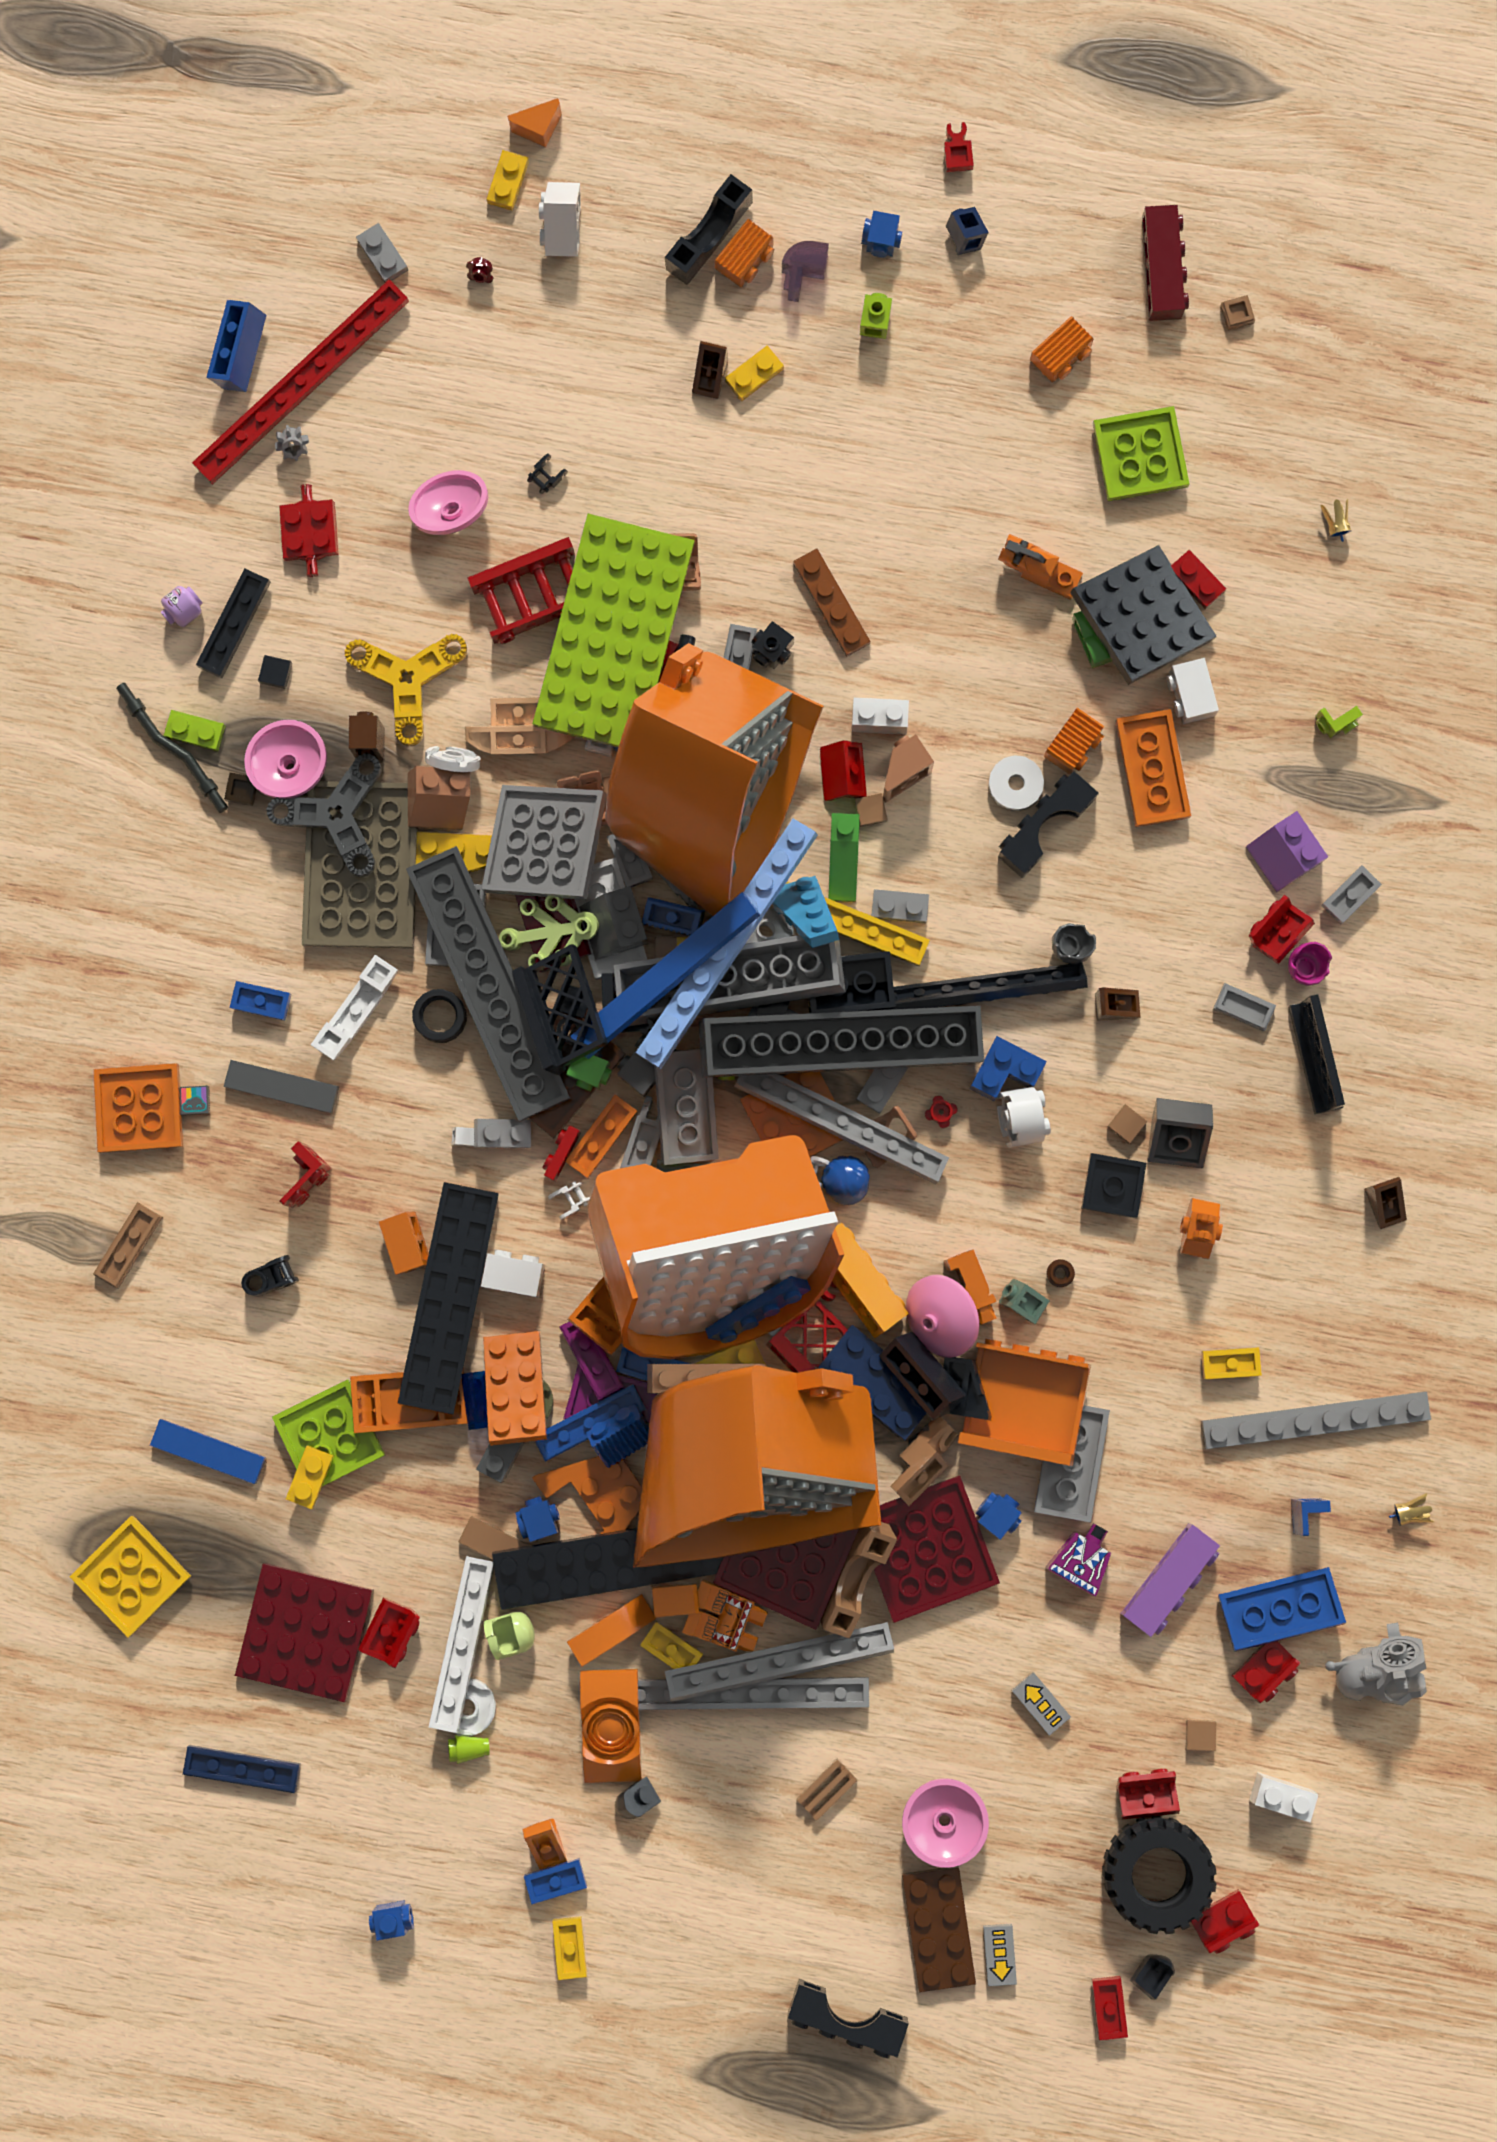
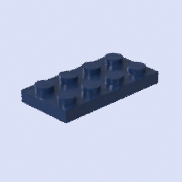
M851 1325L816 1369L823 1368L853 1375V1385L863 1386L869 1391L872 1416L899 1439L905 1441L926 1415V1411L879 1357L884 1350L854 1325Z

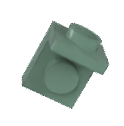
M1012 1279L1002 1291V1297L999 1300V1303L1012 1309L1033 1324L1037 1323L1050 1300L1027 1284L1016 1279Z

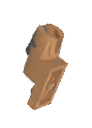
M942 1417L931 1420L920 1432L909 1439V1446L899 1455L909 1468L890 1487L908 1506L949 1467L941 1455L947 1451L959 1435Z

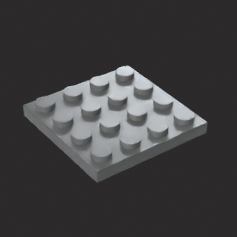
M502 785L481 889L485 893L538 897L552 896V898L587 900L607 794L602 790Z

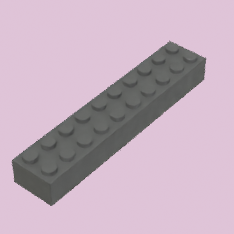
M981 1006L704 1018L699 1021L702 1078L969 1065L984 1062Z

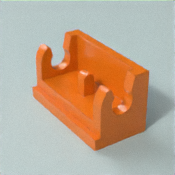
M415 1211L404 1212L379 1221L395 1275L408 1273L426 1266L429 1252Z

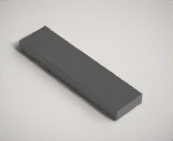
M230 1060L223 1086L331 1114L333 1113L339 1086L234 1060Z

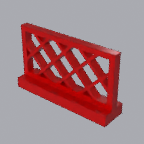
M820 1300L814 1306L823 1314L822 1324H807V1312L811 1309L809 1308L786 1324L766 1344L791 1372L799 1373L815 1370L820 1365L811 1364L807 1360V1348H822L823 1361L826 1357V1349H832L835 1346L826 1344L827 1329H838L842 1336L848 1330ZM803 1317V1324H795ZM827 1319H828L833 1325H827ZM790 1328H803V1344H792L784 1334ZM807 1328L822 1329V1344H807ZM797 1348H803V1355Z

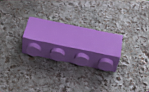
M1188 1523L1121 1614L1150 1637L1154 1633L1160 1634L1168 1623L1165 1618L1171 1610L1176 1612L1183 1604L1185 1598L1182 1596L1188 1588L1193 1589L1201 1580L1202 1575L1199 1573L1204 1566H1211L1219 1555L1217 1549L1220 1545L1193 1524Z

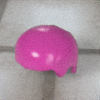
M1316 941L1301 944L1290 954L1288 960L1289 974H1291V978L1296 983L1304 986L1319 984L1330 973L1329 964L1332 960V955L1325 945Z

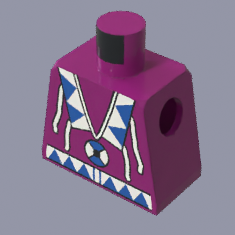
M1093 1523L1086 1537L1073 1532L1045 1568L1096 1597L1111 1556V1552L1100 1547L1108 1531Z

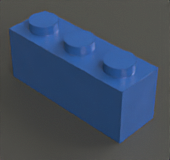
M227 300L206 377L224 390L246 392L267 316L250 302Z

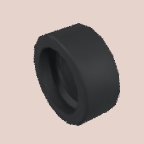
M432 989L422 994L412 1010V1018L416 1030L425 1039L434 1043H447L456 1039L463 1032L467 1022L466 1009L462 1001L454 993L444 989ZM436 1000L449 1002L456 1012L454 1025L444 1032L430 1030L423 1020L425 1008Z

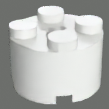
M1028 1087L998 1094L997 1099H1002V1105L997 1106L999 1126L1002 1136L1009 1137L1010 1142L1006 1143L1007 1147L1011 1148L1043 1142L1045 1135H1050V1123L1048 1118H1044L1042 1108L1045 1107V1096L1042 1090L1036 1091L1034 1087Z

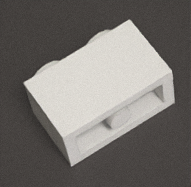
M1205 658L1173 665L1166 678L1169 690L1175 693L1174 710L1177 718L1181 717L1182 723L1187 724L1215 717L1219 709Z
M854 697L852 732L906 735L909 700Z
M496 1249L494 1255L487 1253L481 1287L539 1298L545 1264L538 1263L539 1257L523 1255L522 1260L511 1258L512 1252Z
M1257 1772L1249 1800L1254 1805L1311 1823L1318 1794L1312 1789Z

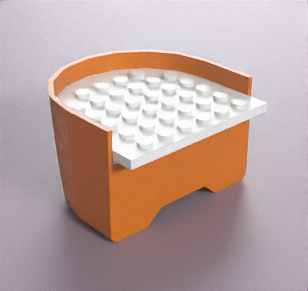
M795 1135L750 1143L737 1159L681 1170L663 1172L648 1164H641L605 1171L596 1177L588 1204L591 1230L623 1347L640 1357L676 1359L706 1355L750 1342L785 1326L814 1306L830 1286L845 1255L835 1229L838 1223L835 1212H829L805 1143L800 1137ZM793 1276L808 1280L811 1290L802 1295L798 1302L787 1304L780 1309L778 1314L759 1321L758 1326L741 1332L734 1341L722 1343L721 1341L708 1339L705 1328L786 1278Z

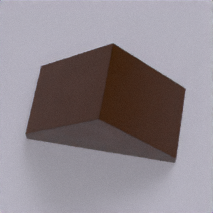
M703 341L700 342L692 393L715 399L719 398L728 363L727 347Z
M1102 987L1095 993L1097 1021L1141 1018L1139 990Z
M1400 1177L1365 1188L1380 1229L1407 1220Z

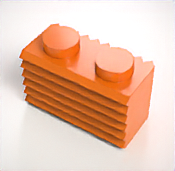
M747 219L716 258L715 269L739 287H743L744 283H750L758 273L757 267L762 261L766 263L773 255L775 250L773 248L774 238L750 219Z
M1071 316L1032 351L1030 361L1052 383L1058 378L1062 380L1072 371L1071 365L1077 360L1080 362L1084 361L1091 354L1094 339Z
M1076 708L1045 751L1044 758L1069 775L1075 769L1080 772L1089 759L1085 756L1090 747L1096 749L1103 740L1104 735L1101 732L1104 726L1079 708Z

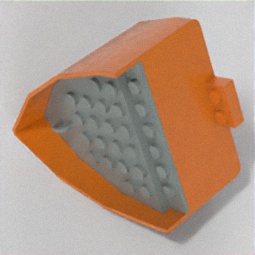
M689 643L668 657L660 682L633 702L608 784L605 819L613 835L620 843L714 916L741 892H744L773 849L792 801L814 730L824 706L711 652H703L702 649Z
M754 1365L681 1382L659 1393L652 1400L633 1567L726 1557L881 1525L871 1398L867 1388L853 1385V1375L823 1368L794 1373Z

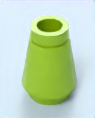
M459 1735L448 1739L449 1762L460 1764L490 1755L489 1739Z

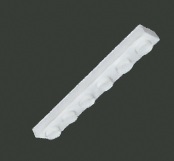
M466 1556L429 1728L458 1733L494 1571L492 1561Z

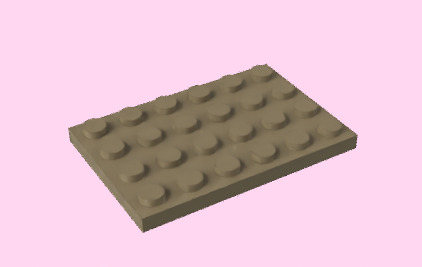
M319 781L308 791L307 798L329 799L339 782ZM375 782L353 815L375 858V868L370 875L357 877L350 872L328 828L306 827L302 920L303 946L414 949L416 891L406 868L416 864L418 828L408 827V783ZM342 808L330 810L331 820L334 821L335 818L341 819L343 817L340 812ZM364 855L357 856L353 863L354 868L358 870L365 869L368 865V858Z

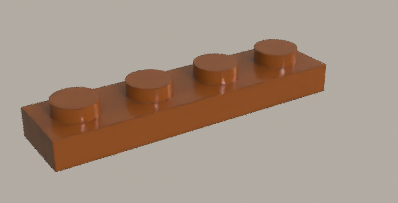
M816 548L794 560L793 565L846 657L868 646L871 642L819 550Z

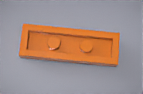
M614 1095L565 1162L586 1178H589L638 1111L617 1095Z

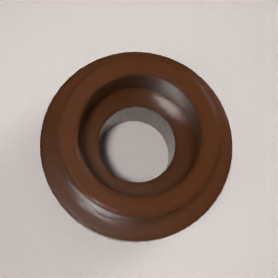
M1058 1259L1050 1263L1046 1275L1048 1281L1053 1286L1066 1287L1072 1283L1075 1277V1270L1070 1262ZM1058 1268H1062L1065 1271L1063 1279H1059L1055 1275V1271Z

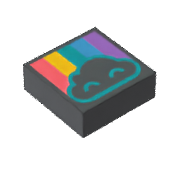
M208 1085L180 1087L181 1115L210 1114V1090Z

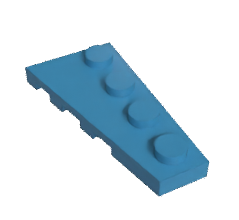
M816 876L802 877L795 882L785 884L772 903L774 910L778 914H782L786 922L790 926L793 925L797 933L812 948L840 940Z

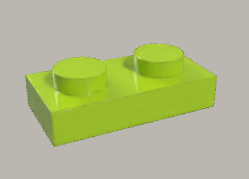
M171 710L163 736L218 752L226 726L224 723Z

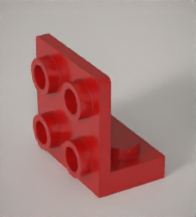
M297 1141L291 1148L296 1154L293 1159L303 1169L308 1171L279 1201L282 1205L291 1208L295 1205L298 1207L303 1205L310 1197L308 1192L315 1185L317 1187L322 1185L330 1176L327 1172L331 1169L309 1145Z

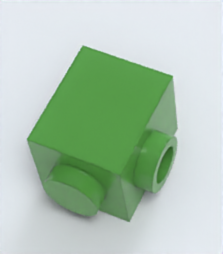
M593 1055L589 1059L583 1057L571 1063L566 1075L577 1080L576 1086L591 1092L592 1088L599 1090L602 1084L607 1085L612 1070L608 1069L610 1066L608 1061Z

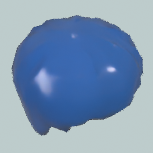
M850 1155L838 1156L832 1159L823 1170L821 1179L823 1188L834 1201L841 1205H854L866 1196L869 1189L870 1175L866 1165L859 1158Z

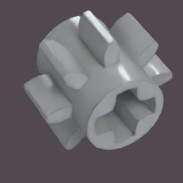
M286 425V429L282 433H276L278 442L275 443L276 451H283L284 460L291 458L298 461V457L302 453H308L306 444L309 443L308 435H301L300 426L293 428Z

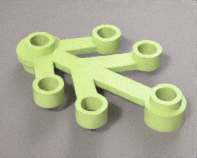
M547 896L545 899L546 908L550 911H559L571 922L561 924L540 908L536 900L525 899L520 904L521 913L526 916H533L546 927L521 932L515 928H507L500 933L499 940L503 949L518 950L524 942L547 938L538 954H533L529 957L528 965L531 966L535 964L537 957L542 960L550 956L563 935L572 934L565 947L574 944L578 948L583 939H591L597 934L599 922L596 916L590 912H576L564 902L563 898L555 897L558 904L554 908L552 906V896ZM529 902L532 904L531 912L527 911V904ZM583 921L587 923V928L585 931L581 929V923ZM508 934L512 938L510 944H507L506 937ZM567 956L565 962L561 963L560 966L571 964V956Z

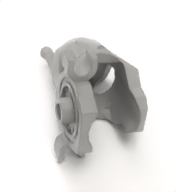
M1398 1622L1387 1624L1389 1638H1383L1379 1646L1362 1648L1357 1654L1347 1656L1341 1662H1327L1325 1667L1328 1671H1336L1338 1689L1345 1697L1361 1701L1363 1697L1370 1696L1378 1701L1381 1700L1383 1703L1403 1706L1412 1698L1422 1697L1427 1692L1425 1677L1420 1673L1426 1669L1422 1639L1401 1636Z

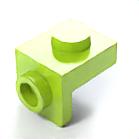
M1355 706L1336 720H1333L1326 708H1323L1315 715L1317 719L1316 725L1323 734L1327 733L1331 739L1341 731L1346 735L1358 727L1357 721L1363 714L1358 706Z

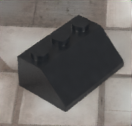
M890 951L841 956L846 992L810 998L811 1013L853 1012L896 1007Z

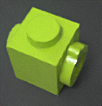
M882 293L865 294L860 324L861 336L887 338L892 298H888Z

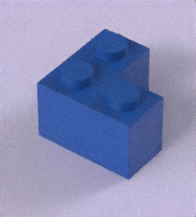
M996 1036L969 1089L995 1101L1007 1077L1027 1088L1034 1087L1047 1061Z

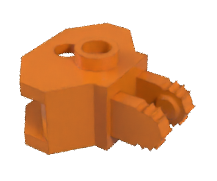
M1191 1198L1186 1216H1183L1180 1225V1233H1182L1180 1254L1193 1255L1207 1260L1210 1258L1215 1240H1220L1223 1224H1219L1220 1204Z

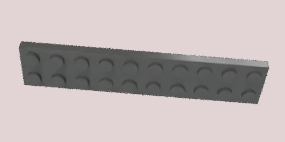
M455 846L406 868L518 1121L521 1122L571 1099L560 1074L556 1075L542 1068L512 973L513 969L458 847Z

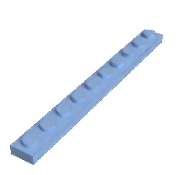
M794 818L791 820L743 892L758 910L760 916L685 978L636 1051L639 1056L662 1069L818 836L814 830Z

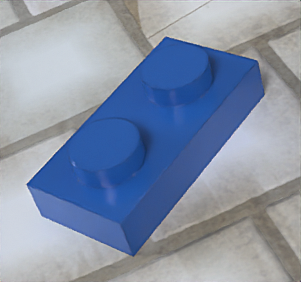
M236 981L229 1008L285 1021L292 994Z
M580 1858L524 1875L531 1904L587 1888Z

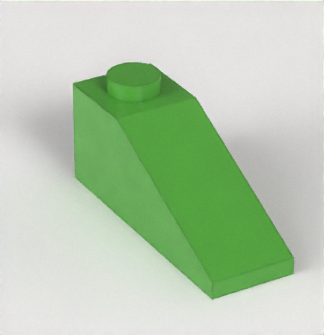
M832 813L828 898L833 901L856 902L860 814Z

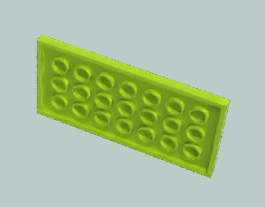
M587 514L533 719V726L619 747L634 700L659 682L694 547V540Z

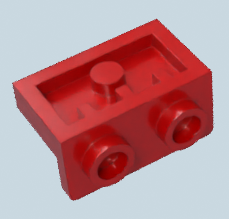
M1276 1641L1261 1645L1232 1677L1258 1703L1263 1701L1269 1702L1278 1693L1277 1687L1284 1680L1286 1682L1290 1681L1298 1673L1297 1667L1300 1662Z
M1239 1889L1212 1903L1209 1908L1205 1907L1202 1910L1204 1916L1199 1921L1196 1919L1191 1921L1206 1950L1209 1953L1215 1952L1216 1954L1227 1950L1231 1946L1230 1942L1239 1937L1241 1940L1250 1937L1256 1932L1255 1928L1259 1926L1257 1919L1252 1914Z

